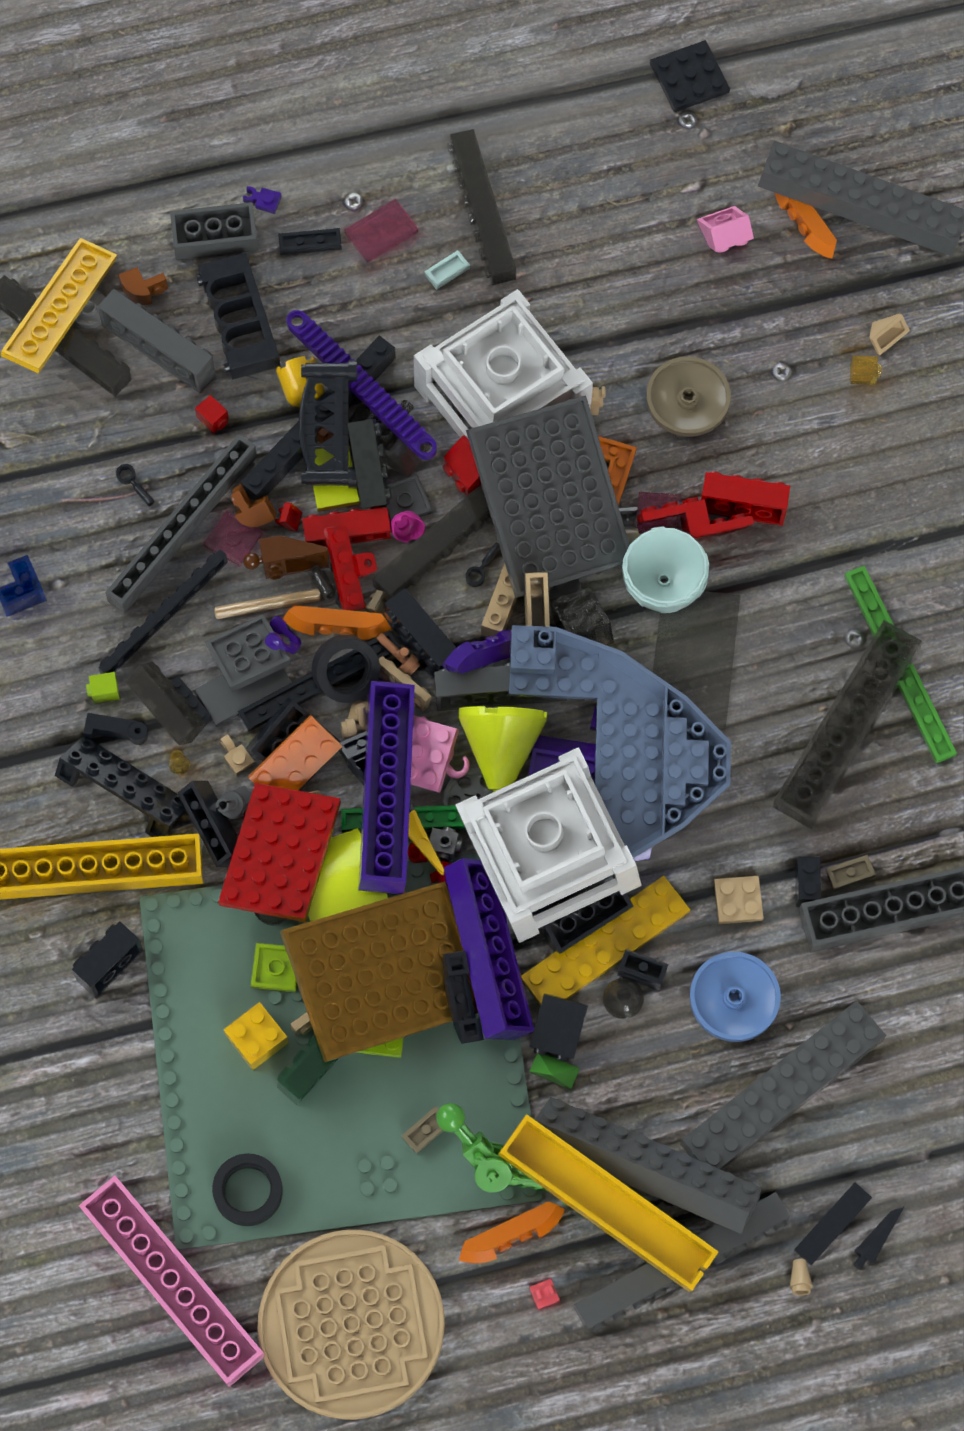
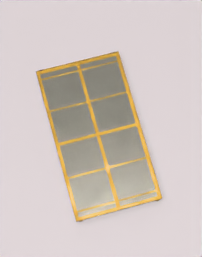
M703 591L699 598L677 612L660 613L653 673L686 695L717 728L726 729L740 595Z

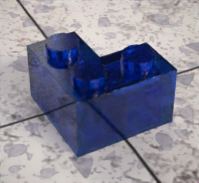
M28 555L8 562L14 582L0 587V603L6 617L47 601Z

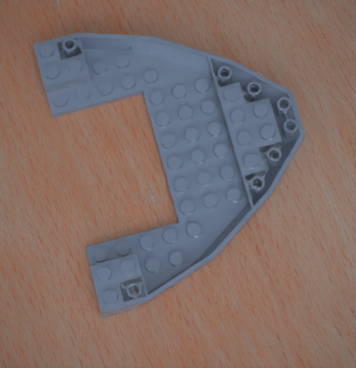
M512 625L509 696L597 700L595 786L624 845H627L633 858L685 828L730 786L731 741L686 695L620 650L557 627Z

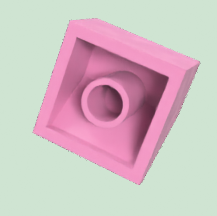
M735 206L697 219L708 246L715 252H725L729 247L745 245L749 240L754 239L749 215Z

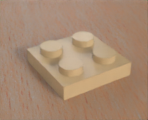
M759 876L714 879L718 924L763 921Z

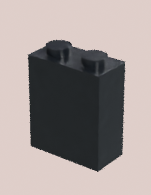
M545 993L530 1043V1047L534 1048L533 1052L546 1056L547 1052L556 1054V1059L567 1062L569 1058L574 1059L589 1005Z

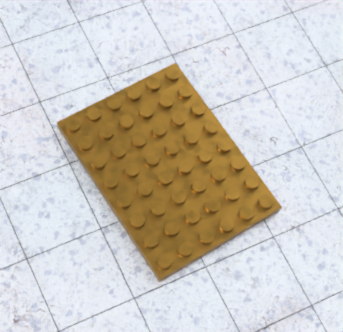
M445 881L280 931L324 1062L453 1022L445 991L443 954L463 951ZM468 973L467 978L470 987L475 1014H477L479 1012L477 1010L476 999L474 991L471 986L470 975Z

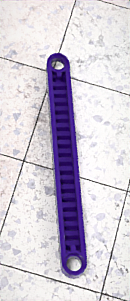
M294 310L287 315L288 329L322 363H348V360H352L350 355L346 354L344 349L340 348L338 343H335L332 337H329L327 332L323 331L303 311ZM294 318H301L303 320L300 326H294L291 322ZM357 365V382H348V388L420 459L430 460L434 458L437 452L435 440L425 431L424 427L420 426L419 422L415 421L406 410H403L400 404H397L395 399L391 398L389 393L385 392L383 387L379 386L378 382L373 380L372 376H369L360 365ZM423 444H429L432 450L425 453L420 450V447Z

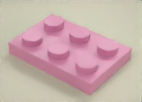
M420 718L416 719L412 739L411 785L438 793L441 792L459 729Z

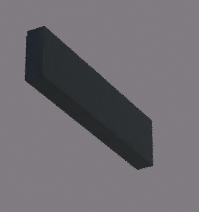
M854 1182L798 1244L794 1251L812 1266L872 1197Z

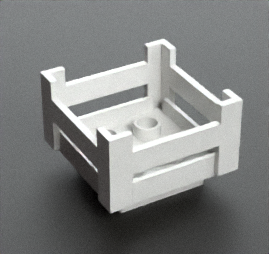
M518 289L501 299L500 306L436 347L429 345L414 355V387L426 402L429 400L433 402L460 438L465 435L468 439L466 433L468 428L434 386L433 381L437 382L472 428L562 403L570 398L572 400L586 396L591 408L593 382L581 367L577 370L530 313V304Z
M579 747L559 756L560 762L483 798L477 799L475 795L456 804L466 831L519 943L539 934L538 928L617 891L623 895L642 886L636 863L627 845H624L607 811ZM613 874L615 876L614 879L540 914L532 915V912Z

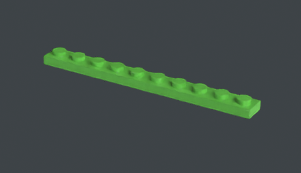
M865 566L846 572L844 574L846 582L935 763L937 764L956 756L957 752Z

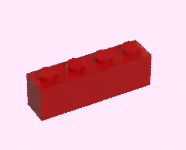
M374 506L368 510L352 509L345 513L331 512L328 515L322 516L313 514L302 518L305 542L327 547L323 529L345 524L350 544L391 539L387 507Z

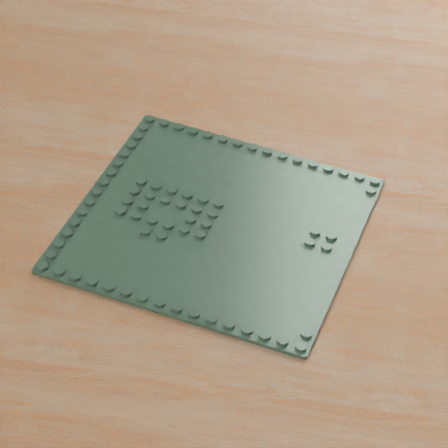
M476 852L456 855V859L450 858L449 861L445 862L454 863L462 858L480 860ZM429 860L425 863L407 861L404 893L438 884L437 882L431 883L430 873L436 871V868ZM223 885L143 895L140 897L175 1246L178 1250L532 1203L542 1200V1189L508 1185L499 1192L482 1190L475 1181L474 1167L463 1155V1142L454 1132L443 1131L417 1155L401 1138L408 1129L435 1106L440 1109L444 1104L455 1103L462 1107L465 1113L464 1123L474 1135L481 1131L490 1142H496L504 1146L524 1116L527 1114L531 1117L520 1038L516 1040L485 1039L483 1033L484 1040L461 1044L453 1022H449L404 1037L401 1058L353 1053L324 1062L314 1030L312 1029L305 1035L301 1033L296 1036L291 1029L290 1024L307 1012L298 984L296 993L251 988L256 943L284 945L280 931L310 922L309 917H307L306 922L219 906L218 901ZM387 893L388 898L401 895L395 893ZM260 1002L286 1034L289 1043L256 1069L252 1070L225 1036L223 1029ZM479 1013L475 1014L476 1018L480 1019ZM250 1153L266 1158L276 1167L282 1182L283 1195L279 1208L271 1218L255 1226H240L228 1221L217 1209L213 1198L212 1185L217 1170L225 1161L239 1154ZM252 1168L238 1170L231 1175L225 1186L227 1201L232 1207L240 1211L249 1212L260 1208L265 1204L270 1195L269 1180L262 1172Z

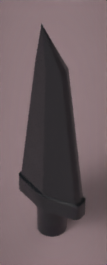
M905 1205L890 1211L867 1238L856 1247L854 1252L859 1257L853 1265L857 1269L861 1270L867 1261L871 1264L875 1263Z

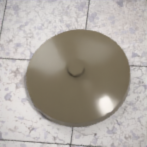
M679 357L662 364L652 374L646 392L647 407L654 421L666 431L685 437L703 435L718 427L728 413L731 400L730 386L724 374L712 363L696 357Z

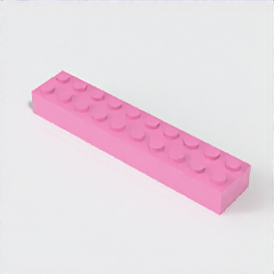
M115 1175L79 1205L83 1213L228 1387L233 1385L265 1356L263 1351Z

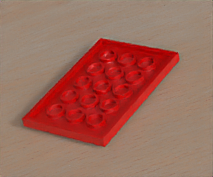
M255 783L219 897V906L306 922L341 805L340 798Z

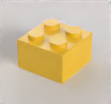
M260 1002L223 1029L225 1036L252 1070L256 1069L289 1043L286 1034Z

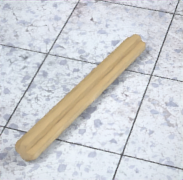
M316 588L217 606L214 608L216 619H223L320 601L321 597L319 589Z

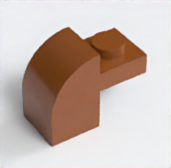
M138 267L118 274L124 293L135 304L150 305L152 304V295H160L168 289L164 273L146 280L143 279Z
M242 484L234 487L231 499L235 507H239L235 517L240 523L248 527H260L275 520L277 512L267 495L252 502Z

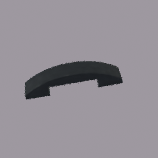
M465 951L443 954L446 997L453 1025L461 1044L484 1040L480 1019L476 1018L467 978V974L470 971Z

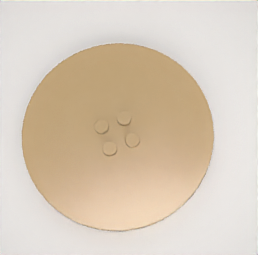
M365 1230L330 1232L313 1238L294 1250L282 1261L270 1278L263 1293L258 1314L260 1349L265 1355L263 1357L264 1362L278 1386L291 1399L307 1410L325 1417L341 1420H358L378 1416L391 1411L411 1398L422 1387L433 1371L440 1356L445 1333V1315L442 1298L437 1284L425 1264L415 1253L395 1239Z

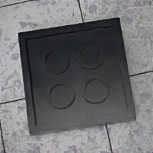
M706 40L650 59V65L674 113L730 92V87Z

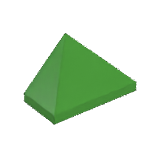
M537 1053L529 1073L571 1090L580 1068L549 1055Z

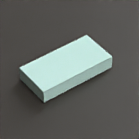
M457 250L424 271V274L437 290L470 269V264Z

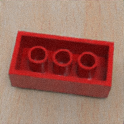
M712 471L705 473L701 500L705 499L708 514L732 517L733 515L745 513L746 517L752 516L755 522L783 526L791 486L783 482H765L760 478L747 479L740 475L728 476Z

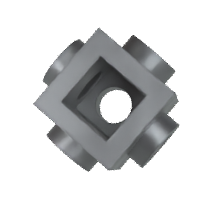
M443 827V830L432 828L430 843L438 859L449 861L450 858L456 859V855L461 853L463 845L459 833H456L455 829Z

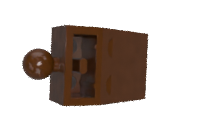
M281 535L259 539L261 555L248 553L243 558V564L249 570H254L260 564H263L265 578L272 580L280 579L286 575L329 568L327 547Z

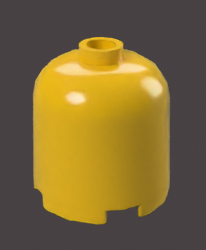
M305 356L285 362V367L281 369L279 366L276 369L285 398L293 407L300 408L306 384V377H301V365L317 363L314 356L311 357V360H306ZM320 383L315 386V391L317 392L315 399L317 401L324 394V385Z

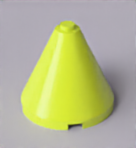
M485 706L459 708L458 718L489 790L495 792L515 783L547 721V712L543 713V710L517 707L486 708Z

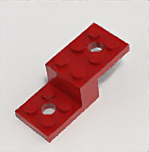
M698 497L685 499V501H682L683 504L678 505L677 501L662 505V509H657L656 506L647 507L641 510V514L636 516L638 524L679 516L682 531L693 538L745 528L754 524L752 516L746 517L745 513L729 517V521H725V518L709 521L705 499L699 500Z

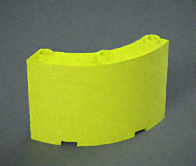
M358 828L330 838L307 916L310 922L388 899L387 893L358 891L361 833Z

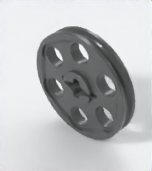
M480 768L469 769L462 778H452L444 791V806H450L448 800L451 797H457L462 802L475 795L476 797L483 798L493 793V790L481 786L480 781L484 777ZM463 778L471 782V785L466 789L458 785L459 781Z

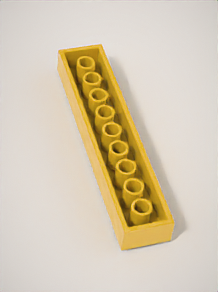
M199 833L0 849V900L204 884L202 847Z

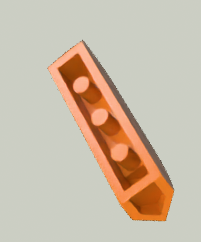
M775 193L780 208L787 210L789 218L797 223L800 233L806 236L805 243L818 254L832 259L837 239L814 207Z
M295 605L283 617V620L291 628L308 635H314L315 631H318L324 635L332 633L357 635L361 640L376 638L381 633L384 634L392 630L381 613Z
M548 1201L464 1242L458 1261L466 1263L489 1262L497 1259L496 1250H499V1252L506 1251L512 1247L511 1243L517 1240L524 1242L532 1238V1233L534 1232L541 1238L558 1224L565 1209Z

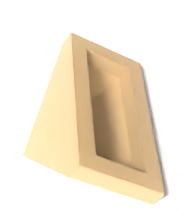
M899 313L872 322L870 340L878 355L884 353L910 331L903 315Z

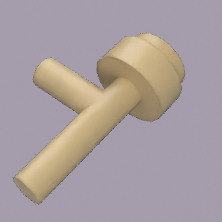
M365 705L357 706L358 724H355L354 718L344 719L343 722H340L343 739H349L356 736L358 732L367 731Z

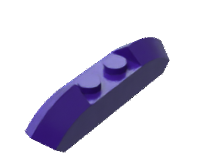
M511 630L499 631L495 636L486 637L485 641L461 644L448 656L442 666L448 671L462 674L510 658Z

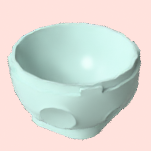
M664 526L651 528V530L641 534L629 545L623 558L622 571L626 590L642 607L659 611L660 613L677 612L694 602L705 590L709 574L707 553L691 535L675 528H665ZM666 579L668 582L662 583L660 580Z

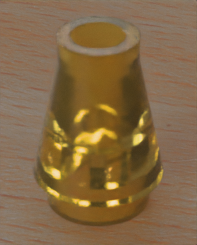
M174 750L171 752L168 767L174 774H183L189 769L190 761L182 751Z

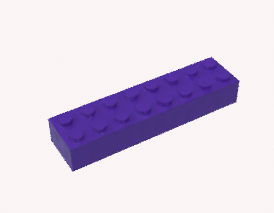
M462 858L443 869L461 938V945L467 956L471 986L476 999L482 1031L485 1039L516 1040L534 1032V1027L506 915L481 860Z

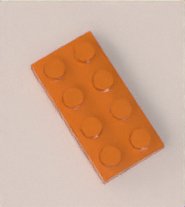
M310 715L248 778L254 784L259 783L298 791L343 746Z

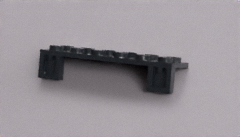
M84 736L59 758L55 777L71 787L78 782L80 774L150 817L145 833L151 837L169 836L173 824L187 811L176 792L91 739L84 738Z

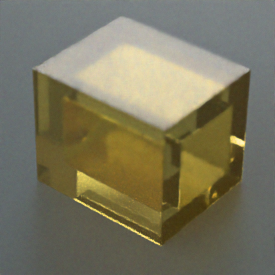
M852 356L850 384H876L877 378L881 377L882 366L878 364V356Z

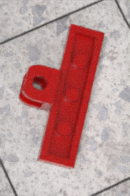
M346 524L323 529L342 610L357 611L366 608L359 578L365 577L377 570L374 554L367 552L353 556Z

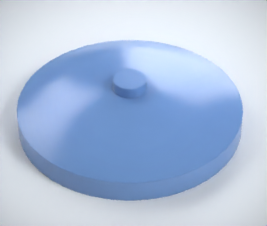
M726 952L710 958L698 969L690 988V1006L695 1019L709 1034L725 1041L742 1042L761 1035L771 1026L780 1007V987L774 973L763 961L747 953Z

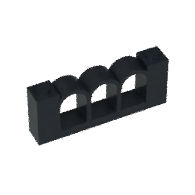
M242 253L198 265L199 274H196L199 286H203L205 293H207L208 304L214 310L216 329L221 334L223 352L226 355V360L223 361L226 373L230 372L232 380L281 367L277 347L247 254ZM242 283L246 284L248 290L246 294L227 299H218L213 296L220 289ZM253 307L256 315L254 318L228 324L221 321V318L228 313ZM261 331L264 342L241 348H234L228 344L236 337Z

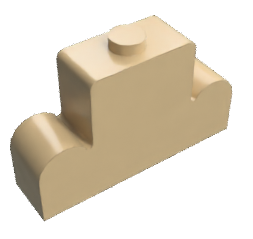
M547 572L525 573L524 601L526 626L550 627Z

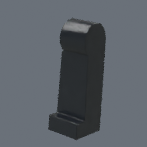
M87 713L83 731L84 738L93 741L94 735L130 740L135 745L144 744L148 739L147 727L142 722Z

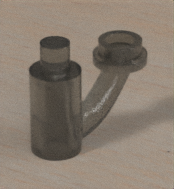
M318 565L311 568L313 573L312 580L317 589H319L323 600L331 599L336 595V591H338L335 577L331 583L324 570L321 571Z

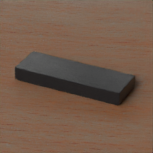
M340 228L278 233L280 255L342 250Z

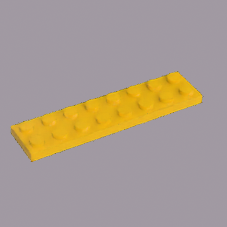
M80 238L1 350V357L39 374L117 260V254Z
M664 875L630 899L634 907L561 954L554 952L521 976L522 982L540 1006L545 993L569 999L621 962L626 949L635 952L690 913V908Z

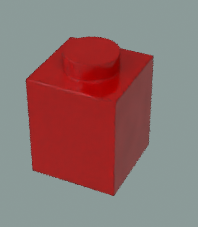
M211 395L195 407L196 417L213 433L218 429H223L229 421L228 411Z

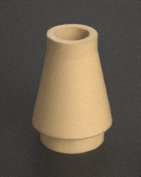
M804 1259L793 1260L790 1281L792 1294L797 1296L808 1295L811 1293L813 1285L807 1268V1262Z

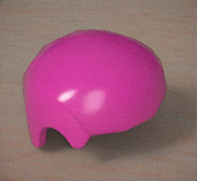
M404 511L393 517L390 530L396 540L408 543L413 539L417 541L421 539L425 533V524L420 516L413 511Z

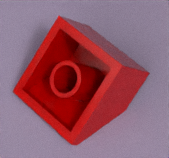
M463 435L444 456L443 470L448 477L452 476L456 481L455 485L459 492H464L467 497H470L483 487L469 440Z

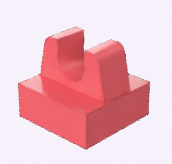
M551 1279L529 1287L538 1310L560 1301Z

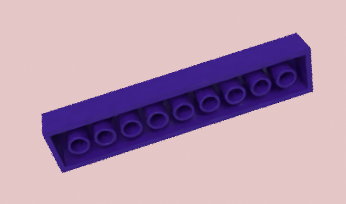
M371 681L358 891L404 893L407 875L415 685Z

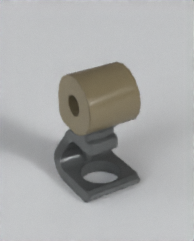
M637 507L619 508L629 545L639 537L638 528L634 527Z

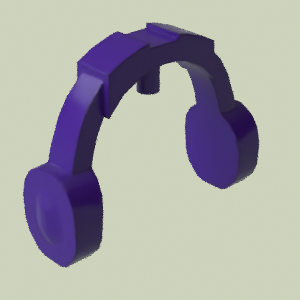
M279 616L273 617L270 621V626L276 633H269L265 638V644L273 650L281 649L291 654L297 653L302 644L300 638L288 628L283 618ZM278 634L286 635L290 639V645L284 643L283 638Z

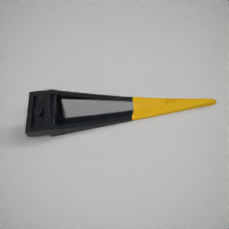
M367 731L339 742L343 746L339 753L348 764L347 767L363 785ZM410 800L408 837L437 871L444 875V869Z

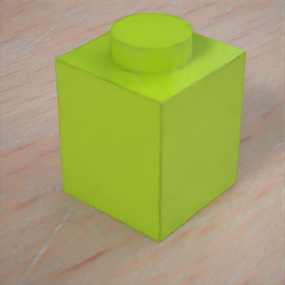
M115 672L89 676L90 683L86 684L88 697L92 696L94 703L120 700Z

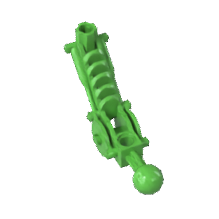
M447 1103L440 1107L436 1114L437 1124L445 1132H454L463 1142V1155L474 1167L475 1181L482 1190L499 1192L508 1185H518L519 1187H530L531 1189L547 1191L498 1155L503 1148L502 1144L490 1142L481 1131L474 1135L464 1123L465 1113L462 1107L455 1103Z

